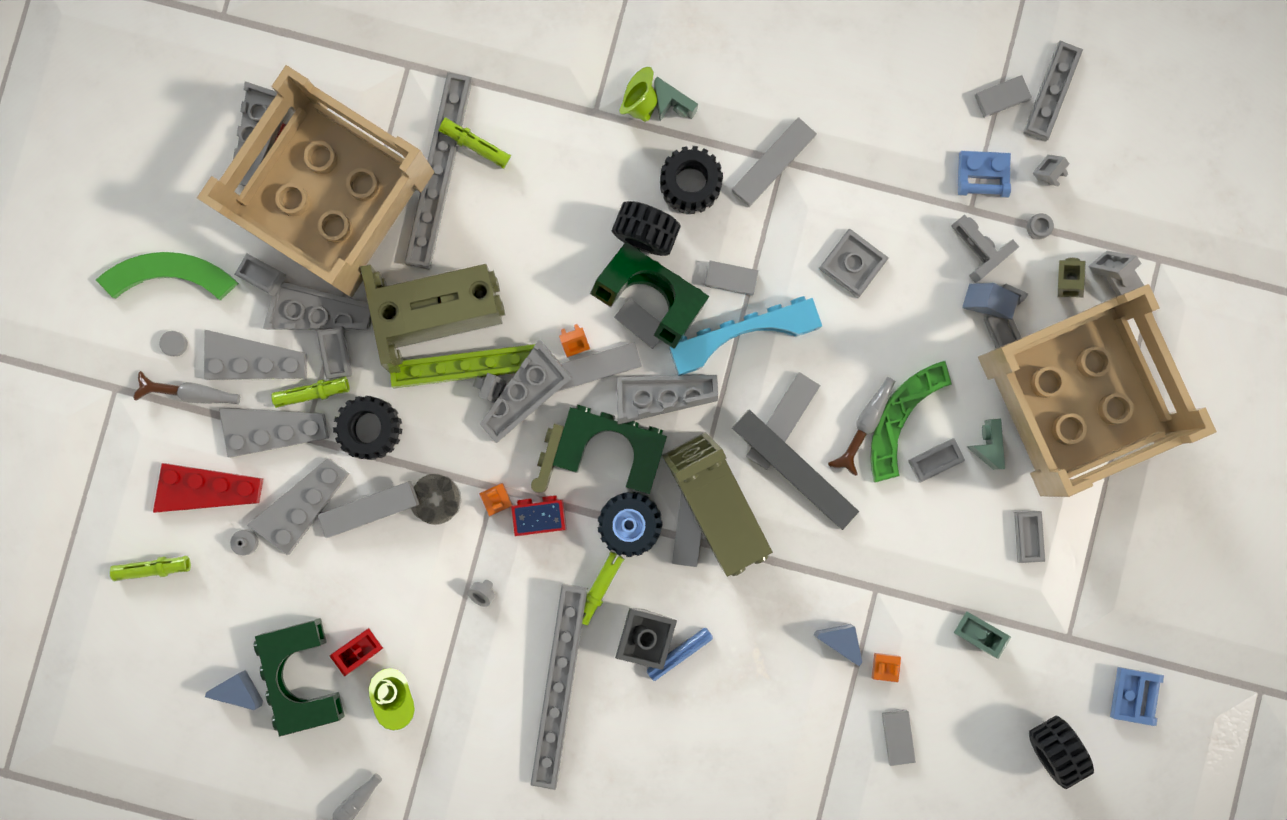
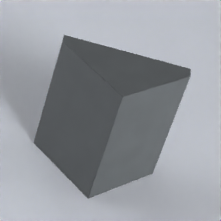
M629 608L615 658L663 670L677 620L645 609Z

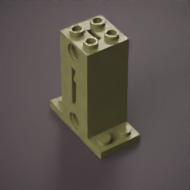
M371 264L361 266L380 363L389 373L401 372L399 365L403 364L400 350L396 348L503 324L501 316L505 315V310L500 295H496V292H500L498 279L495 276L494 270L489 271L487 264L387 286L385 278H381L380 272H376Z
M706 432L662 455L715 558L727 577L741 574L745 571V567L753 563H762L768 558V555L773 553L726 461L727 457L723 449Z

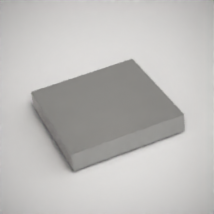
M849 228L819 269L859 298L889 257Z

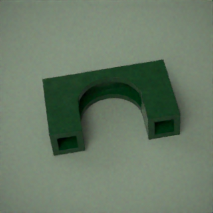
M625 242L596 279L590 294L609 307H612L622 292L629 286L644 284L655 288L664 296L668 305V312L660 322L654 336L675 349L710 296L662 266L658 261L653 260L638 248Z
M578 404L576 409L570 407L553 466L578 473L588 442L599 433L606 431L617 432L627 438L634 452V460L626 488L650 494L667 436L662 435L664 430L649 426L648 430L638 428L639 423L635 421L618 424V421L614 420L615 415L601 412L600 416L590 413L591 408Z
M321 618L255 636L254 651L260 657L262 665L260 666V676L263 681H266L268 690L266 691V700L268 705L272 706L274 715L272 716V725L274 730L278 731L279 737L337 722L345 717L339 692L313 699H303L295 696L288 690L283 678L285 663L293 653L327 643Z

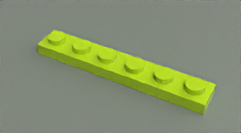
M535 344L404 360L403 364L399 365L401 372L390 373L391 387L394 389L474 379L476 377L482 378L486 377L487 373L495 376L514 374L519 370Z

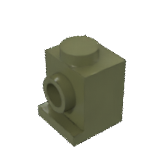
M1078 258L1059 260L1057 297L1084 298L1086 261H1080ZM1073 276L1076 280H1068L1067 278Z

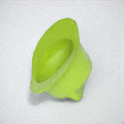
M647 66L640 69L629 81L619 109L620 114L628 113L632 117L641 119L644 122L650 119L658 102L657 94L652 87L654 71L651 67Z
M393 668L382 669L377 672L371 679L368 687L369 698L375 717L385 729L400 730L410 723L415 711L408 682L404 674Z

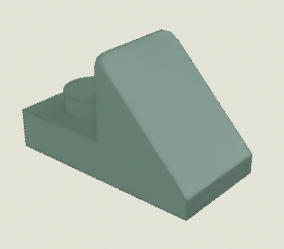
M659 77L655 78L654 90L658 99L657 108L660 121L671 106L674 107L673 110L682 117L688 116L692 119L697 112L698 103Z
M1001 418L984 420L985 425H982V438L986 440V445L967 446V448L993 470L1005 469Z
M966 611L954 631L956 635L999 659L1011 639V636L968 611Z

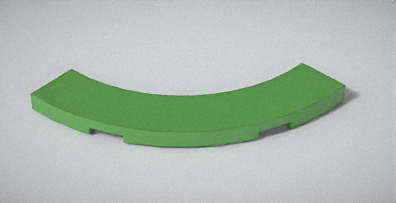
M174 252L149 253L127 259L113 266L96 279L107 293L115 299L128 289L143 283V281L155 278H175L191 281L204 287L219 300H222L239 284L224 270L206 260Z
M946 361L920 370L901 384L888 399L879 424L873 432L870 458L874 482L900 476L897 463V443L901 429L910 413L920 401L931 393L952 385Z

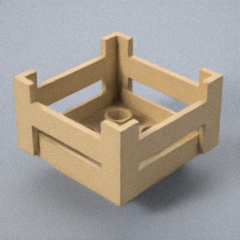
M285 65L271 86L277 95L221 179L217 180L211 176L197 199L352 298L363 282L361 266H366L415 190L420 193L423 191L434 174V170L421 150L399 136L395 138L315 87L305 76ZM289 108H291L295 113L241 194L238 195L234 192ZM328 108L331 109L332 111H334V112L337 113L338 115H340V116H342L343 118H345L346 120L350 121L351 123H353V124L356 125L357 127L361 128L362 130H364V131L367 132L368 134L372 135L373 137H375V138L378 139L379 141L383 142L384 144H386V145L389 146L390 148L394 149L395 151H397L398 153H400L401 155H403L404 158H402L401 156H399V155L396 154L395 152L391 151L390 149H388V148L385 147L384 145L380 144L379 142H377V141L374 140L373 138L369 137L368 135H366V134L363 133L362 131L358 130L357 128H355V127L352 126L351 124L347 123L346 121H344V120L341 119L340 117L336 116L335 114H333L332 112H330V111L327 110V109H328Z
M1149 284L1114 297L1086 311L978 356L987 379L994 378L1034 466L1035 471L1031 472L1030 475L1040 496L1070 497L1093 487L1092 483L1181 444L1193 443L1217 432L1206 407L1196 409L1152 314L1153 311L1160 309ZM1134 318L1176 412L1168 411L1127 320ZM1151 442H1154V444H1152V445H1150V446H1148V447H1145V448H1143V449H1141V450H1138V451H1136V452H1134V453H1131V454H1129V455H1127V456H1125V457H1122V458H1120V459H1118V460H1115V461H1113V462H1111V463H1109V464H1106V465H1104V466H1102V467H1099V468H1097V469H1095V470H1093V471H1090V472H1088V473H1086V474H1083V475H1081V476H1079V477H1077V478L1069 479V478H1071V477H1073V476H1076V475H1078V474H1080V473H1083V472H1085V471H1087V470H1089V469H1092V468H1094V467H1096V466H1099V465H1101V464H1103V463H1105V462H1108V461H1110V460H1112V459H1115V458H1117V457H1119V456H1121V455H1124V454H1126V453H1128V452H1131V451H1133V450H1135V449H1137V448H1140V447H1142V446H1144V445H1147V444H1149V443H1151Z

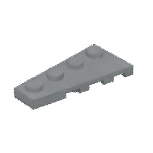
M245 81V100L242 101L240 110L242 112L241 126H238L237 130L239 140L237 148L234 149L233 159L277 95L275 91ZM285 116L239 183L240 185H247L275 143Z
M282 282L276 295L271 297L263 329L318 330L343 326L344 329H369L371 315L368 303Z
M205 330L204 379H307V354Z
M538 340L480 425L496 443L499 442L573 377L544 343Z
M717 375L617 377L618 424L718 401Z
M219 408L227 457H236L329 439L325 414Z
M326 459L247 526L286 555H290L316 520L318 514L322 512L350 473L331 459Z

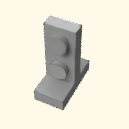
M965 214L951 225L983 262L981 266L969 275L975 283L984 278L1019 248L1018 244L1012 239L996 251L994 242L989 237L983 236L978 230V224L972 218H967Z
M1106 251L1088 266L1093 274L1105 276L1117 296L1144 286L1135 271L1142 264L1137 256Z

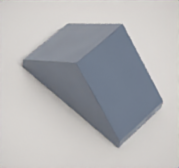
M995 283L969 284L962 308L1012 320L1019 295Z
M848 624L817 630L814 633L816 638L860 667L862 658L855 626Z
M246 670L229 678L205 694L206 698L251 710H256L263 703Z

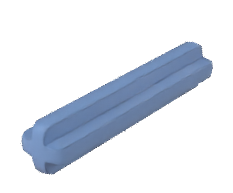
M703 628L667 654L663 670L649 667L647 674L653 681H656L713 639L712 634L707 628Z

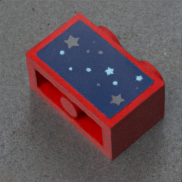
M557 495L542 497V502L532 503V498L517 500V505L511 506L515 536L567 529L563 500H557Z

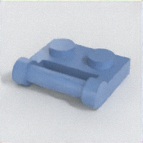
M961 151L959 153L958 195L967 196L968 193L994 194L1009 198L1011 193V153ZM968 178L1000 179V185L972 184L968 182Z
M1118 667L1110 717L1117 720L1157 726L1158 718L1155 717L1160 683H1163L1164 675ZM1145 680L1149 681L1145 713L1140 715Z

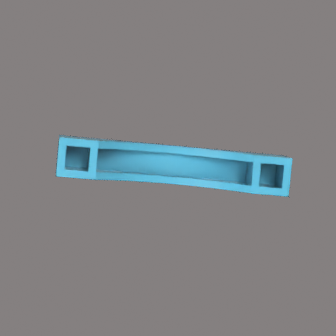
M805 296L791 300V305L782 308V305L778 304L768 308V313L758 315V312L748 314L743 317L744 321L736 324L734 320L720 324L721 329L712 332L710 328L696 332L697 337L691 339L683 336L675 349L669 346L678 376L702 369L708 358L720 346L730 339L745 333L776 331L797 337L820 329L822 323L813 298L806 300Z

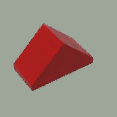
M368 628L332 653L330 658L345 677L381 651L383 647Z

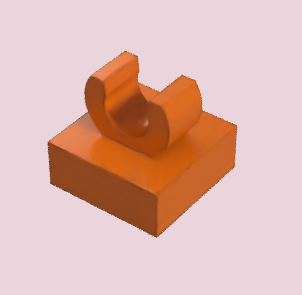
M577 324L574 325L575 330L566 333L564 328L561 330L562 335H559L567 357L590 349L583 327L580 328Z
M503 483L479 493L489 516L513 506Z
M874 653L872 679L899 682L901 657L898 655Z

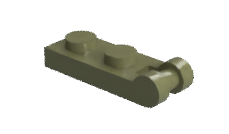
M554 424L553 429L548 428L544 441L548 443L546 453L541 452L537 464L538 467H541L538 478H535L531 483V488L536 493L545 492L548 488L554 468L553 462L564 426Z

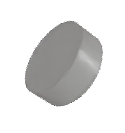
M1036 214L1027 222V232L1034 239H1044L1054 229L1053 220L1047 214Z
M168 331L160 338L159 345L165 354L180 356L187 349V339L182 333Z

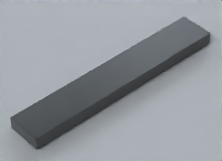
M747 410L732 427L740 437L841 530L860 512L751 410Z

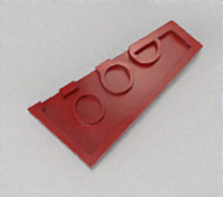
M162 463L153 513L256 504L260 502L263 478Z

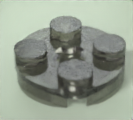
M431 474L418 480L414 490L419 505L411 508L416 517L428 524L437 525L448 522L459 512L461 492L457 484L450 477ZM433 492L442 496V500L439 501V506L437 507L434 503L429 502V498L433 497Z

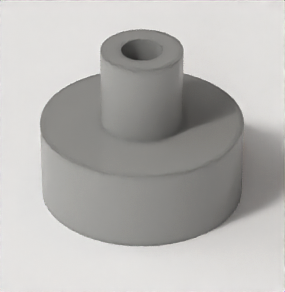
M240 530L232 536L230 541L231 548L238 555L252 554L258 547V537L250 530Z
M484 580L483 583H473L468 591L469 598L480 606H489L495 597L491 589L493 583L489 580Z

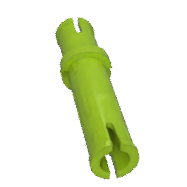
M446 117L439 127L438 131L457 141V145L461 147L464 145L503 169L506 167L511 155L470 132L471 129L463 128Z
M346 376L328 381L322 379L311 385L272 392L271 398L275 408L313 399L321 398L324 400L332 395L350 392V386Z
M610 551L590 591L587 592L584 614L586 613L582 622L584 625H589L597 607H601L604 594L622 562L625 560L622 556H618L613 564L617 556L615 552Z
M188 556L176 558L158 557L157 560L113 565L110 567V578L115 582L155 575L166 577L172 573L189 572L191 562Z

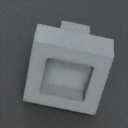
M1047 155L1033 174L1037 180L1047 181L1049 185L1059 186L1060 183L1057 179L1059 176L1067 177L1068 172L1066 168L1070 163L1065 157Z
M487 373L485 380L476 377L473 387L480 389L479 397L495 403L502 394L506 381Z

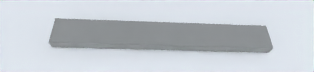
M447 72L428 156V163L434 170V174L419 196L404 262L406 265L429 270L431 268L458 147L457 141L438 130L445 117L462 127L473 81L472 77Z
M562 584L531 786L553 790L557 788L588 590L586 587Z

